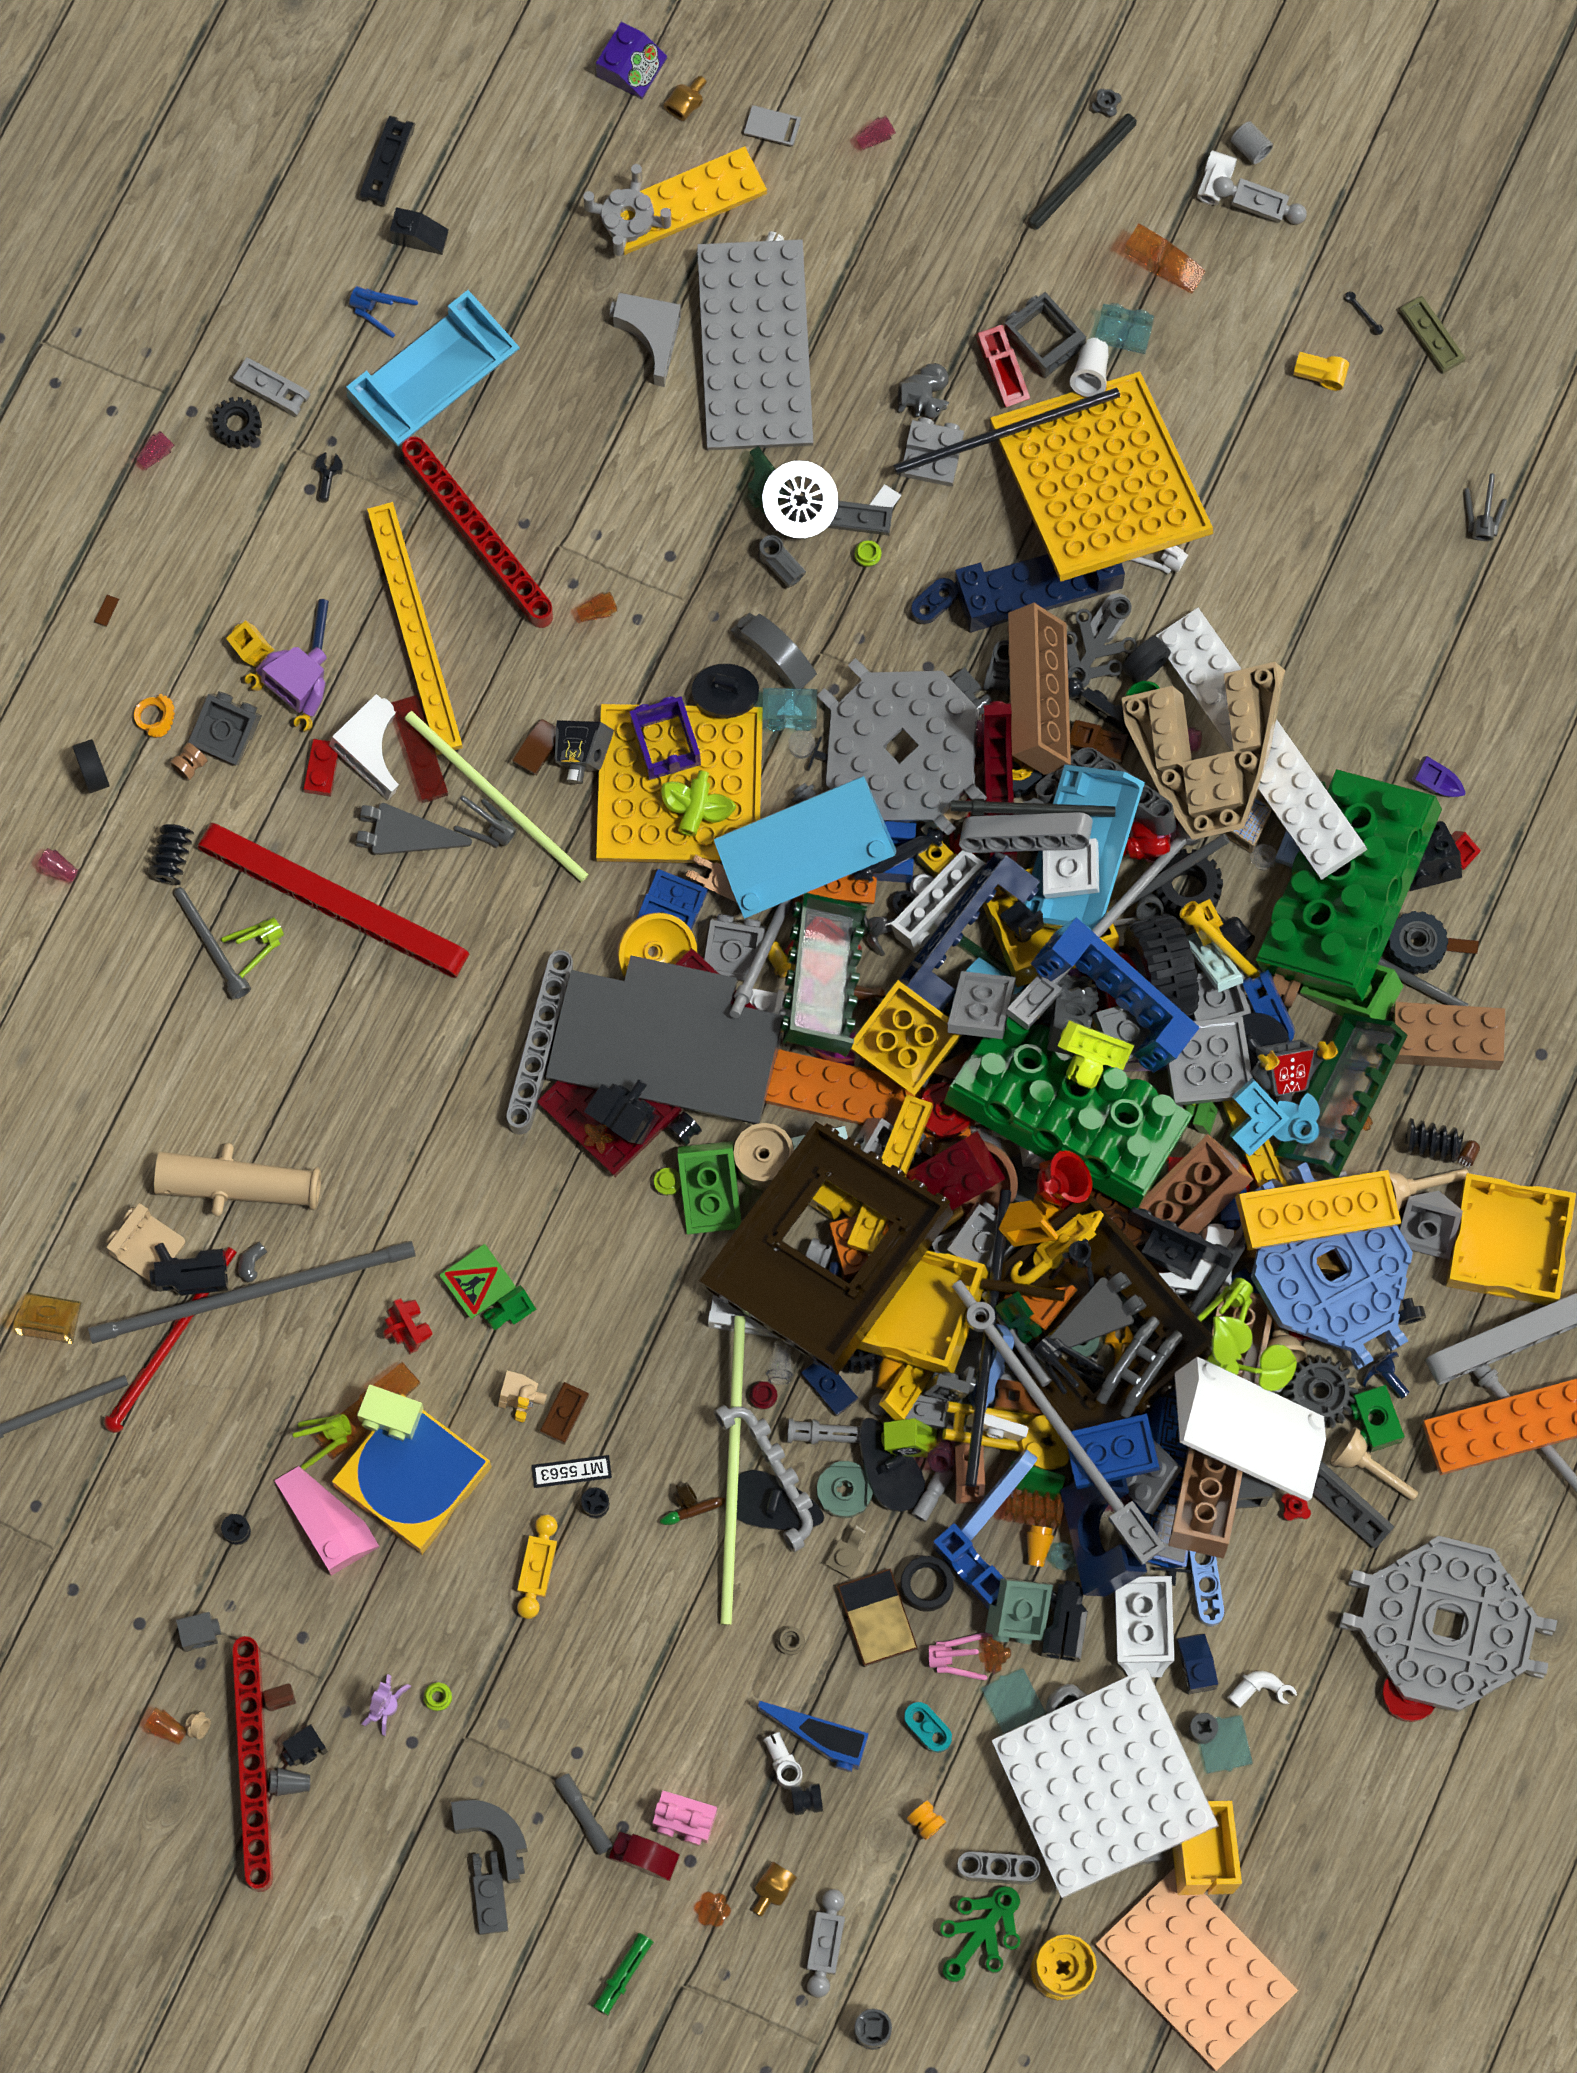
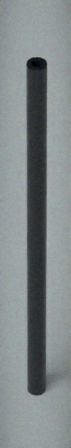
M1116 387L894 464L895 473L898 475L1120 398L1119 390Z

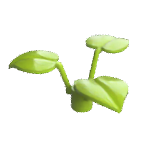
M1213 1317L1212 1354L1208 1357L1207 1362L1235 1375L1238 1374L1239 1370L1256 1374L1260 1373L1259 1386L1267 1391L1279 1390L1289 1383L1297 1365L1296 1357L1289 1348L1281 1344L1267 1347L1261 1354L1259 1360L1260 1368L1241 1365L1236 1360H1240L1241 1354L1248 1351L1252 1344V1332L1249 1326L1233 1317Z

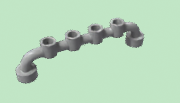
M723 1405L714 1410L715 1418L724 1430L735 1425L734 1418L739 1417L745 1420L751 1436L757 1441L762 1450L765 1461L773 1469L778 1484L786 1492L793 1510L802 1521V1527L799 1531L793 1527L784 1532L783 1537L792 1552L795 1553L805 1547L803 1541L810 1535L813 1529V1520L808 1510L813 1504L806 1492L798 1493L794 1485L799 1482L795 1471L791 1467L785 1470L780 1460L785 1458L781 1446L778 1443L771 1445L767 1435L771 1433L768 1423L763 1418L758 1421L755 1415L745 1407L735 1406L728 1409Z

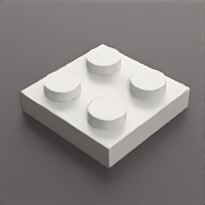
M1096 838L1090 839L1089 845L1084 849L1043 851V895L1046 899L1099 893V847Z

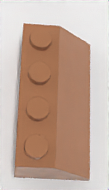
M1207 1134L1148 1192L1140 1208L1148 1210L1153 1216L1163 1221L1168 1220L1175 1223L1182 1230L1199 1234L1253 1178L1232 1154Z

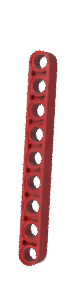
M409 437L402 445L406 465L528 620L538 628L549 626L553 620V609L548 597L427 444L419 437ZM413 449H418L421 451V453L416 456L408 454ZM428 469H434L437 471L432 476L424 474V472ZM443 489H450L453 491L450 495L447 496L440 494V492ZM459 509L468 510V513L462 516L457 515L455 512ZM480 528L484 530L481 535L471 534L474 529ZM492 548L500 551L497 555L493 556L487 554V551ZM508 568L516 571L511 576L503 574V571ZM524 588L532 591L527 596H522L518 593ZM540 608L548 611L543 616H538L534 613Z
M243 1636L237 1639L233 1645V1667L245 1879L251 1889L256 1892H263L268 1890L273 1883L261 1652L253 1638ZM252 1645L254 1652L250 1657H241L239 1655L241 1647ZM245 1673H253L256 1678L253 1684L245 1686L241 1684L242 1676ZM247 1701H255L257 1703L256 1710L251 1714H246L242 1710L244 1703ZM249 1729H256L259 1732L258 1738L253 1742L244 1740V1734ZM251 1757L260 1759V1765L256 1770L246 1769V1762ZM254 1785L260 1786L262 1788L261 1795L256 1799H250L247 1796L248 1789ZM253 1814L263 1815V1822L259 1827L249 1826V1819ZM256 1842L265 1844V1850L259 1856H253L250 1853L251 1846ZM256 1871L266 1872L267 1877L264 1883L259 1885L252 1883V1876Z

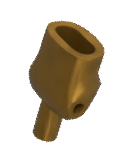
M698 76L690 87L683 84L678 85L669 99L663 104L665 110L677 119L685 121L703 102V98L698 92L707 83L705 78Z
M772 1861L768 1870L755 1887L756 1892L761 1898L752 1911L762 1917L770 1903L782 1905L798 1877Z

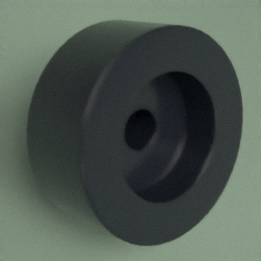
M1413 1298L1402 1300L1404 1309L1398 1312L1400 1314V1325L1416 1323L1426 1318L1424 1307L1415 1306Z

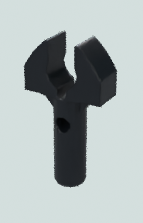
M326 452L316 460L315 470L322 474L318 497L321 502L329 501L333 476L336 474L342 475L343 463L337 454H335L334 458L335 463L330 466L329 470L325 465L327 461Z

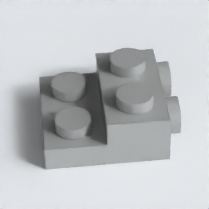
M921 417L918 421L912 420L904 461L963 441L964 431L959 430L960 427L954 423H945L944 426L934 425V421L929 418ZM960 453L901 473V476L953 487Z
M718 914L717 919L712 918L710 920L704 960L721 975L745 980L765 936L766 927L760 926L761 921L745 919L744 923L733 922V916Z
M1239 971L1242 974L1243 980H1245L1243 972ZM1204 972L1197 974L1199 1006L1193 1013L1194 1021L1242 1017L1254 1012L1249 998L1245 996L1243 983L1218 992Z
M986 1201L983 1205L976 1202L962 1221V1226L946 1249L958 1257L985 1264L990 1276L997 1223L996 1214L998 1210ZM1007 1238L1003 1264L1016 1248Z

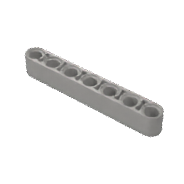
M564 950L554 951L548 959L507 1110L508 1126L515 1134H525L532 1127L538 1106L537 1101L540 1098L549 1065L571 970H574L572 957ZM559 961H564L568 964L564 970H557L554 968V965ZM557 986L561 989V992L556 996H551L547 993V990L550 987ZM544 1012H551L555 1015L550 1021L540 1019ZM539 1037H543L548 1041L542 1047L535 1046L533 1042ZM531 1063H537L541 1066L535 1073L526 1070L527 1066ZM523 1089H531L534 1092L530 1098H522L519 1095ZM518 1114L527 1117L526 1121L522 1124H515L512 1119Z
M1577 1293L1427 1357L1425 1361L1437 1385L1447 1383L1576 1328Z

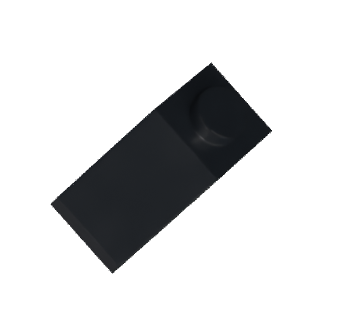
M396 207L390 227L391 243L443 255L449 229L423 213Z

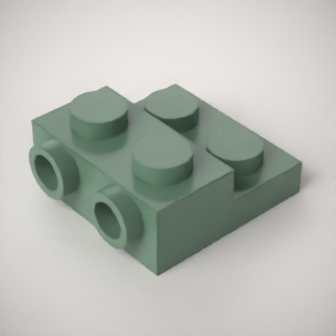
M1001 1578L997 1605L990 1604L985 1632L992 1634L993 1640L1009 1642V1638H1015V1642L1032 1644V1640L1044 1641L1053 1585L1042 1582Z

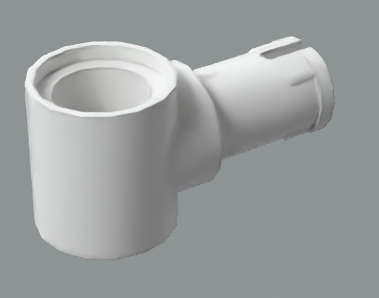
M778 1732L773 1734L776 1744L773 1743L771 1736H768L763 1741L766 1743L774 1761L772 1765L777 1774L778 1783L784 1789L790 1790L791 1787L799 1786L801 1783L802 1769L795 1761L793 1755H789L781 1734ZM792 1768L797 1772L798 1776L794 1781H785L781 1776L783 1770Z

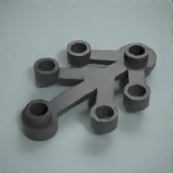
M1117 597L1113 599L1110 604L1111 614L1095 639L1090 623L1092 619L1090 611L1087 609L1077 611L1076 622L1080 625L1086 654L1081 661H1079L1075 647L1077 636L1074 632L1067 631V636L1071 635L1074 637V642L1070 645L1067 644L1068 678H1071L1075 672H1080L1083 675L1081 682L1084 688L1089 684L1090 679L1106 675L1117 677L1122 673V663L1118 660H1111L1107 665L1090 668L1096 658L1123 652L1131 654L1137 648V642L1132 637H1126L1121 642L1104 645L1120 619L1127 618L1131 613L1132 606L1127 598ZM1117 605H1124L1126 611L1122 614L1117 613L1115 610ZM1081 613L1088 614L1089 619L1086 622L1079 620L1078 616ZM1131 641L1134 644V648L1126 650L1124 643ZM1118 664L1120 670L1117 673H1113L1109 669L1110 665Z

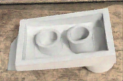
M1138 1577L1114 1591L1117 1663L1125 1670L1127 1676L1147 1668L1151 1678L1162 1677L1168 1666L1174 1662L1172 1577Z

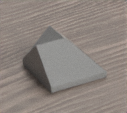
M1439 1190L1410 1196L1405 1206L1400 1231L1411 1250L1449 1260L1463 1211Z

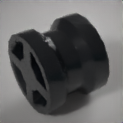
M684 1111L679 1115V1120L667 1126L671 1134L684 1146L690 1143V1138L702 1132L697 1122Z
M597 1487L589 1488L582 1495L581 1504L586 1516L598 1519L607 1514L610 1503L608 1495L603 1489Z
M231 1514L222 1522V1534L230 1544L242 1545L250 1538L251 1527L242 1515Z

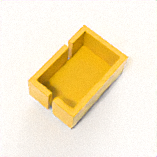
M1208 1801L1219 1826L1172 1848L1178 1895H1203L1207 1889L1208 1894H1233L1242 1884L1232 1801Z

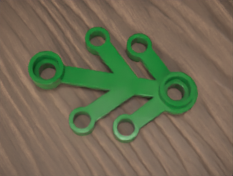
M1005 1886L998 1888L992 1897L974 1900L969 1897H963L958 1901L957 1909L962 1915H970L975 1910H992L985 1919L956 1923L952 1920H946L941 1924L940 1933L945 1938H952L956 1934L975 1932L956 1958L949 1959L944 1964L943 1975L946 1980L955 1983L964 1978L966 1973L965 1965L984 1939L988 1956L986 1961L987 1970L991 1973H998L1002 1970L1003 1960L999 1956L995 1925L1002 1917L1006 1933L1003 1944L1008 1950L1017 1949L1021 1939L1016 1933L1013 1914L1020 1905V1897L1016 1890ZM1009 1896L1011 1904L1008 1906L1002 1905L1001 1897ZM968 1901L971 1904V1909L963 1911L960 1907L962 1902ZM951 1924L954 1927V1932L946 1934L943 1931V1927ZM1009 1936H1014L1017 1939L1015 1946L1007 1944L1006 1939ZM992 1959H997L1000 1962L998 1969H992L989 1966V1962ZM951 1965L959 1966V1974L952 1975L949 1972Z

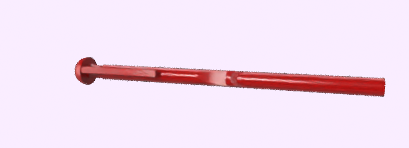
M227 1247L225 1250L227 1267L237 1254L230 1247ZM209 1293L195 1294L191 1301L206 1298ZM194 1315L178 1319L174 1322L173 1328L147 1366L141 1369L109 1417L105 1416L104 1425L108 1431L117 1433L123 1430L124 1427L121 1425V1422Z

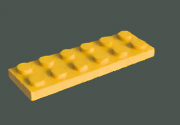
M746 147L739 148L641 190L640 192L651 199L654 216L661 217L660 212L663 208L670 209L671 227L664 229L652 226L651 230L646 235L638 237V240L626 242L624 255L766 195L767 189ZM626 210L620 216L624 220H631L635 217V213Z
M1388 1170L1242 1193L1235 1196L1248 1250L1393 1227L1401 1224Z

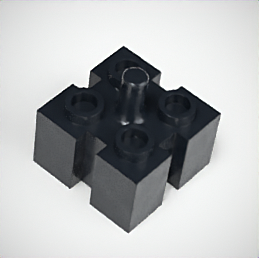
M640 1079L637 1080L631 1091L622 1085L618 1086L614 1083L611 1086L601 1084L584 1111L628 1142L641 1145L660 1118L654 1113L655 1107L644 1100H638L647 1086Z

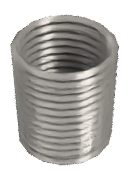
M1251 121L1240 126L1231 137L1232 144L1252 164L1261 162L1273 148V143Z

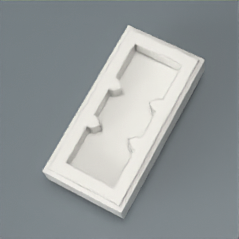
M974 1413L967 1417V1426L972 1427ZM985 1413L983 1431L987 1432V1436L995 1439H1003L1005 1437L1014 1441L1026 1438L1027 1426Z

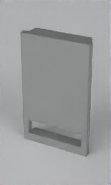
M752 105L744 134L794 146L801 117ZM791 118L795 119L796 123L791 140L788 142L784 141Z

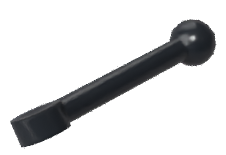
M1347 292L1345 295L1346 302L1352 303L1371 324L1375 334H1382L1384 331L1383 326L1377 324L1359 304L1354 292Z

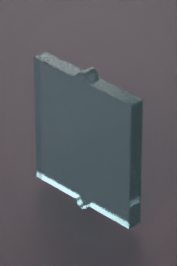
M1023 1668L1006 1677L1002 1675L998 1681L981 1689L1003 1734L1045 1714V1710Z
M1242 1715L1225 1719L1217 1717L1218 1732L1215 1738L1210 1743L1200 1744L1206 1773L1223 1770L1231 1772L1233 1768L1253 1764Z

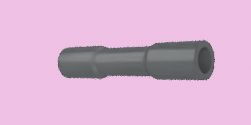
M565 1774L555 1781L556 1786L581 1822L587 1837L598 1855L610 1850L613 1847L601 1825L595 1820L570 1774Z

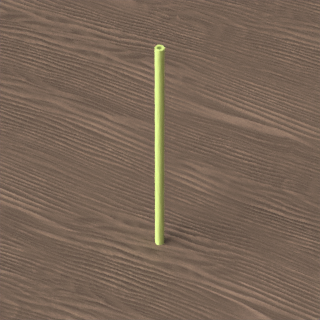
M734 1316L730 1408L735 1406L742 1407L746 1319L744 1316ZM739 1417L734 1418L735 1425L729 1428L720 1624L732 1625L741 1418Z

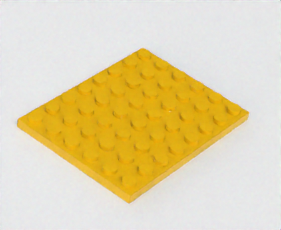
M1140 371L1106 382L1105 391L1117 387L1120 398L998 440L1060 582L1213 534L1211 522ZM1074 391L990 417L991 426L995 430L1087 397Z

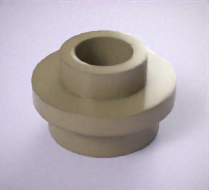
M796 1627L782 1629L777 1637L778 1648L786 1655L798 1654L805 1645L804 1634ZM788 1637L796 1639L797 1642L794 1646L786 1644L785 1641Z

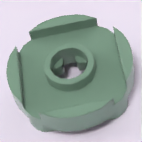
M850 1461L836 1462L830 1465L818 1479V1500L824 1511L835 1517H855L866 1510L872 1499L873 1492L866 1472L857 1463ZM845 1482L848 1483L849 1488H853V1492L848 1493L847 1497H843L840 1492H837V1488L842 1487V1483Z

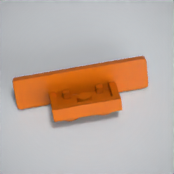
M850 874L807 893L845 902L874 904L877 878L872 877L873 881L869 883L868 880H854V875ZM803 894L793 898V905L796 901L800 902Z

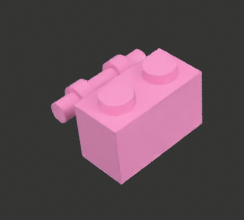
M662 1791L652 1824L653 1827L658 1828L657 1833L673 1837L674 1834L685 1837V1842L700 1846L701 1842L708 1843L717 1814V1807Z

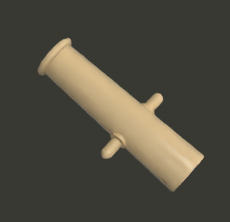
M226 1143L223 1146L222 1155L218 1159L159 1152L154 1176L155 1194L212 1198L214 1200L212 1213L215 1216L222 1214L224 1202L227 1200L309 1205L311 1210H315L318 1206L321 1189V1171L318 1167L314 1168L313 1171L234 1161L232 1159L234 1147L230 1143Z

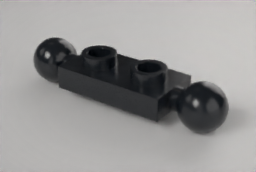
M1075 677L1068 678L1069 698H1079L1081 700L1080 704L1121 733L1124 734L1127 731L1129 739L1134 743L1125 725L1122 706H1115L1107 701L1108 698L1099 690L1093 691L1089 687L1085 690L1080 679Z

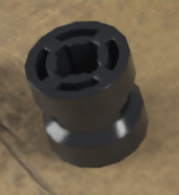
M819 1783L811 1784L805 1791L800 1786L791 1787L795 1816L803 1815L806 1809L814 1813L823 1812Z

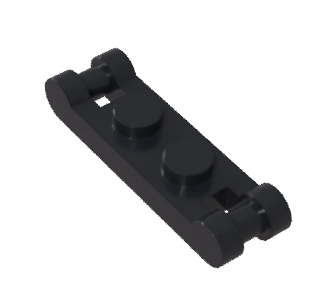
M391 115L388 117L363 183L360 199L365 201L371 199L377 201L379 205H387L397 172L409 140L414 133V122L407 120L405 123L398 121V117ZM394 131L402 132L401 136L393 134ZM374 183L382 185L380 191L372 189Z

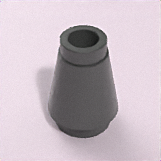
M277 1768V1771L270 1770L269 1793H276V1796L309 1792L310 1774Z

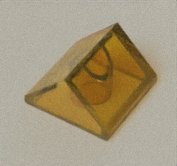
M27 1293L16 1315L13 1327L18 1335L73 1344L81 1302Z

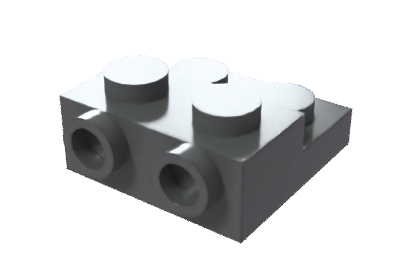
M218 691L217 695L208 694L188 743L230 763L239 765L249 740H252L262 715L256 713L257 707L249 703L242 702L241 706L233 703V697L224 692Z

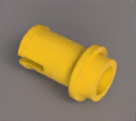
M774 942L767 957L775 968L774 973L784 978L788 969L790 970L791 963H787V957L779 946L780 944Z

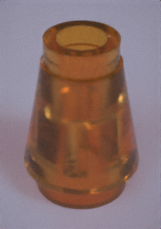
M601 592L581 606L576 607L581 622L613 616L612 613L618 612L611 592L605 594Z
M156 1707L144 1725L149 1730V1734L173 1743L175 1742L178 1745L187 1733V1730L164 1709L161 1711Z

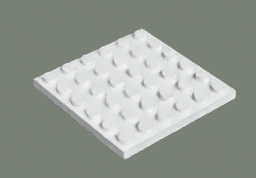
M1147 1668L992 1740L1061 1898L1072 1895L1219 1826Z

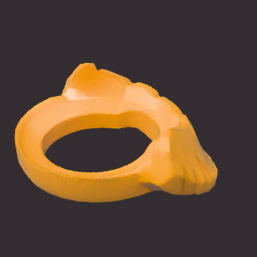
M161 693L157 697H149L142 700L134 711L136 724L142 730L147 731L149 736L163 737L168 733L167 731L170 730L173 724L172 720H174L173 716L175 715L173 702ZM148 706H157L163 711V717L160 722L147 725L141 720L142 711Z

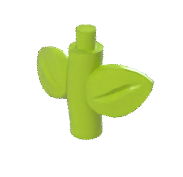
M700 770L698 772L697 779H692L690 788L680 782H666L662 784L661 794L666 807L673 812L684 813L678 831L684 835L696 836L702 819L712 823L721 822L728 818L736 808V804L724 795L716 793L708 795L710 784L707 782L709 773Z

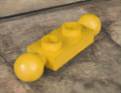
M542 1515L536 1520L535 1529L539 1535L538 1537L529 1536L517 1589L518 1592L525 1593V1597L517 1605L519 1615L525 1619L534 1618L538 1614L540 1606L536 1597H546L557 1547V1541L549 1540L550 1536L555 1534L558 1527L556 1519L551 1515Z

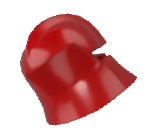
M1060 1151L1054 1156L1053 1160L1043 1161L1039 1164L1040 1171L1036 1180V1194L1047 1202L1064 1209L1072 1202L1081 1203L1090 1196L1092 1191L1091 1174L1084 1161L1077 1154L1071 1151Z

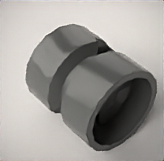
M867 2009L856 2019L855 2038L865 2049H880L890 2040L892 2023L888 2015L882 2010Z

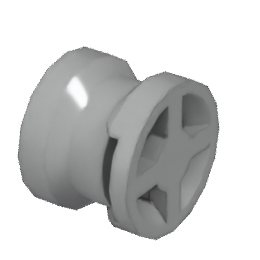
M813 1238L806 1256L826 1269L832 1256L834 1245H824L820 1243L819 1239Z

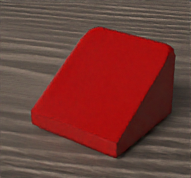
M1455 831L1451 836L1461 853L1462 870H1465L1481 850L1466 832Z

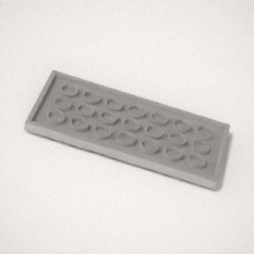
M803 239L697 244L707 451L813 446Z

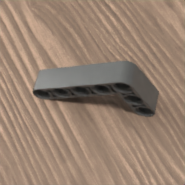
M1082 748L1071 756L1072 766L1123 771L1130 774L1093 748ZM1063 768L1049 773L1036 784L1037 799L1043 801L1044 804H1053ZM1144 784L1134 819L1155 834L1163 836L1171 834L1176 829L1172 803Z

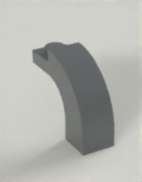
M748 613L731 629L735 638L754 648L769 662L783 684L797 692L817 675L808 659L794 642L773 622L760 613L757 616Z
M462 1800L451 1802L456 1834L481 1831L494 1836L504 1849L509 1884L521 1882L520 1875L525 1874L523 1857H517V1854L528 1852L523 1833L515 1820L498 1806L485 1801Z

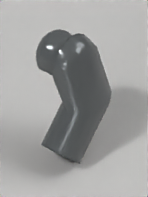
M260 1242L256 1243L240 1257L238 1274L241 1278L243 1277L245 1282L249 1283L257 1278L258 1274L254 1270L255 1262L267 1253V1250Z

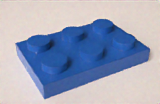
M1147 1414L1071 1431L1107 1482L1160 1470ZM1068 1448L1077 1489L1094 1486L1093 1481Z

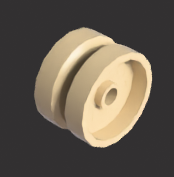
M769 1123L751 1125L742 1131L735 1141L733 1154L738 1174L748 1186L756 1190L765 1191L791 1156L794 1148L792 1140L786 1131L777 1125Z

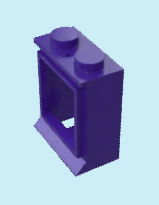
M673 696L666 697L660 703L653 705L642 704L630 711L631 724L649 780L701 765L700 751L682 696L677 698ZM679 717L690 753L680 756L671 755L667 760L652 764L641 727Z

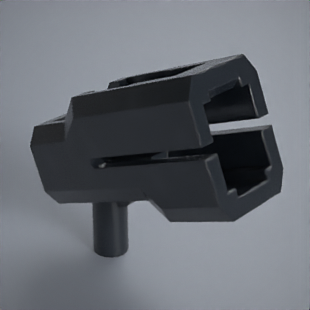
M164 1243L154 1247L161 1262H154V1269H150L151 1286H156L158 1292L174 1290L179 1295L184 1296L228 1291V1275L225 1274L227 1272V1263L224 1249L200 1251L195 1258L178 1259L170 1256Z
M1063 1581V1584L1058 1585L1057 1593L1052 1590L1050 1602L1051 1609L1054 1611L1053 1624L1045 1630L1042 1657L1059 1660L1067 1616L1068 1622L1062 1660L1080 1662L1088 1611L1082 1604L1083 1590L1078 1582Z

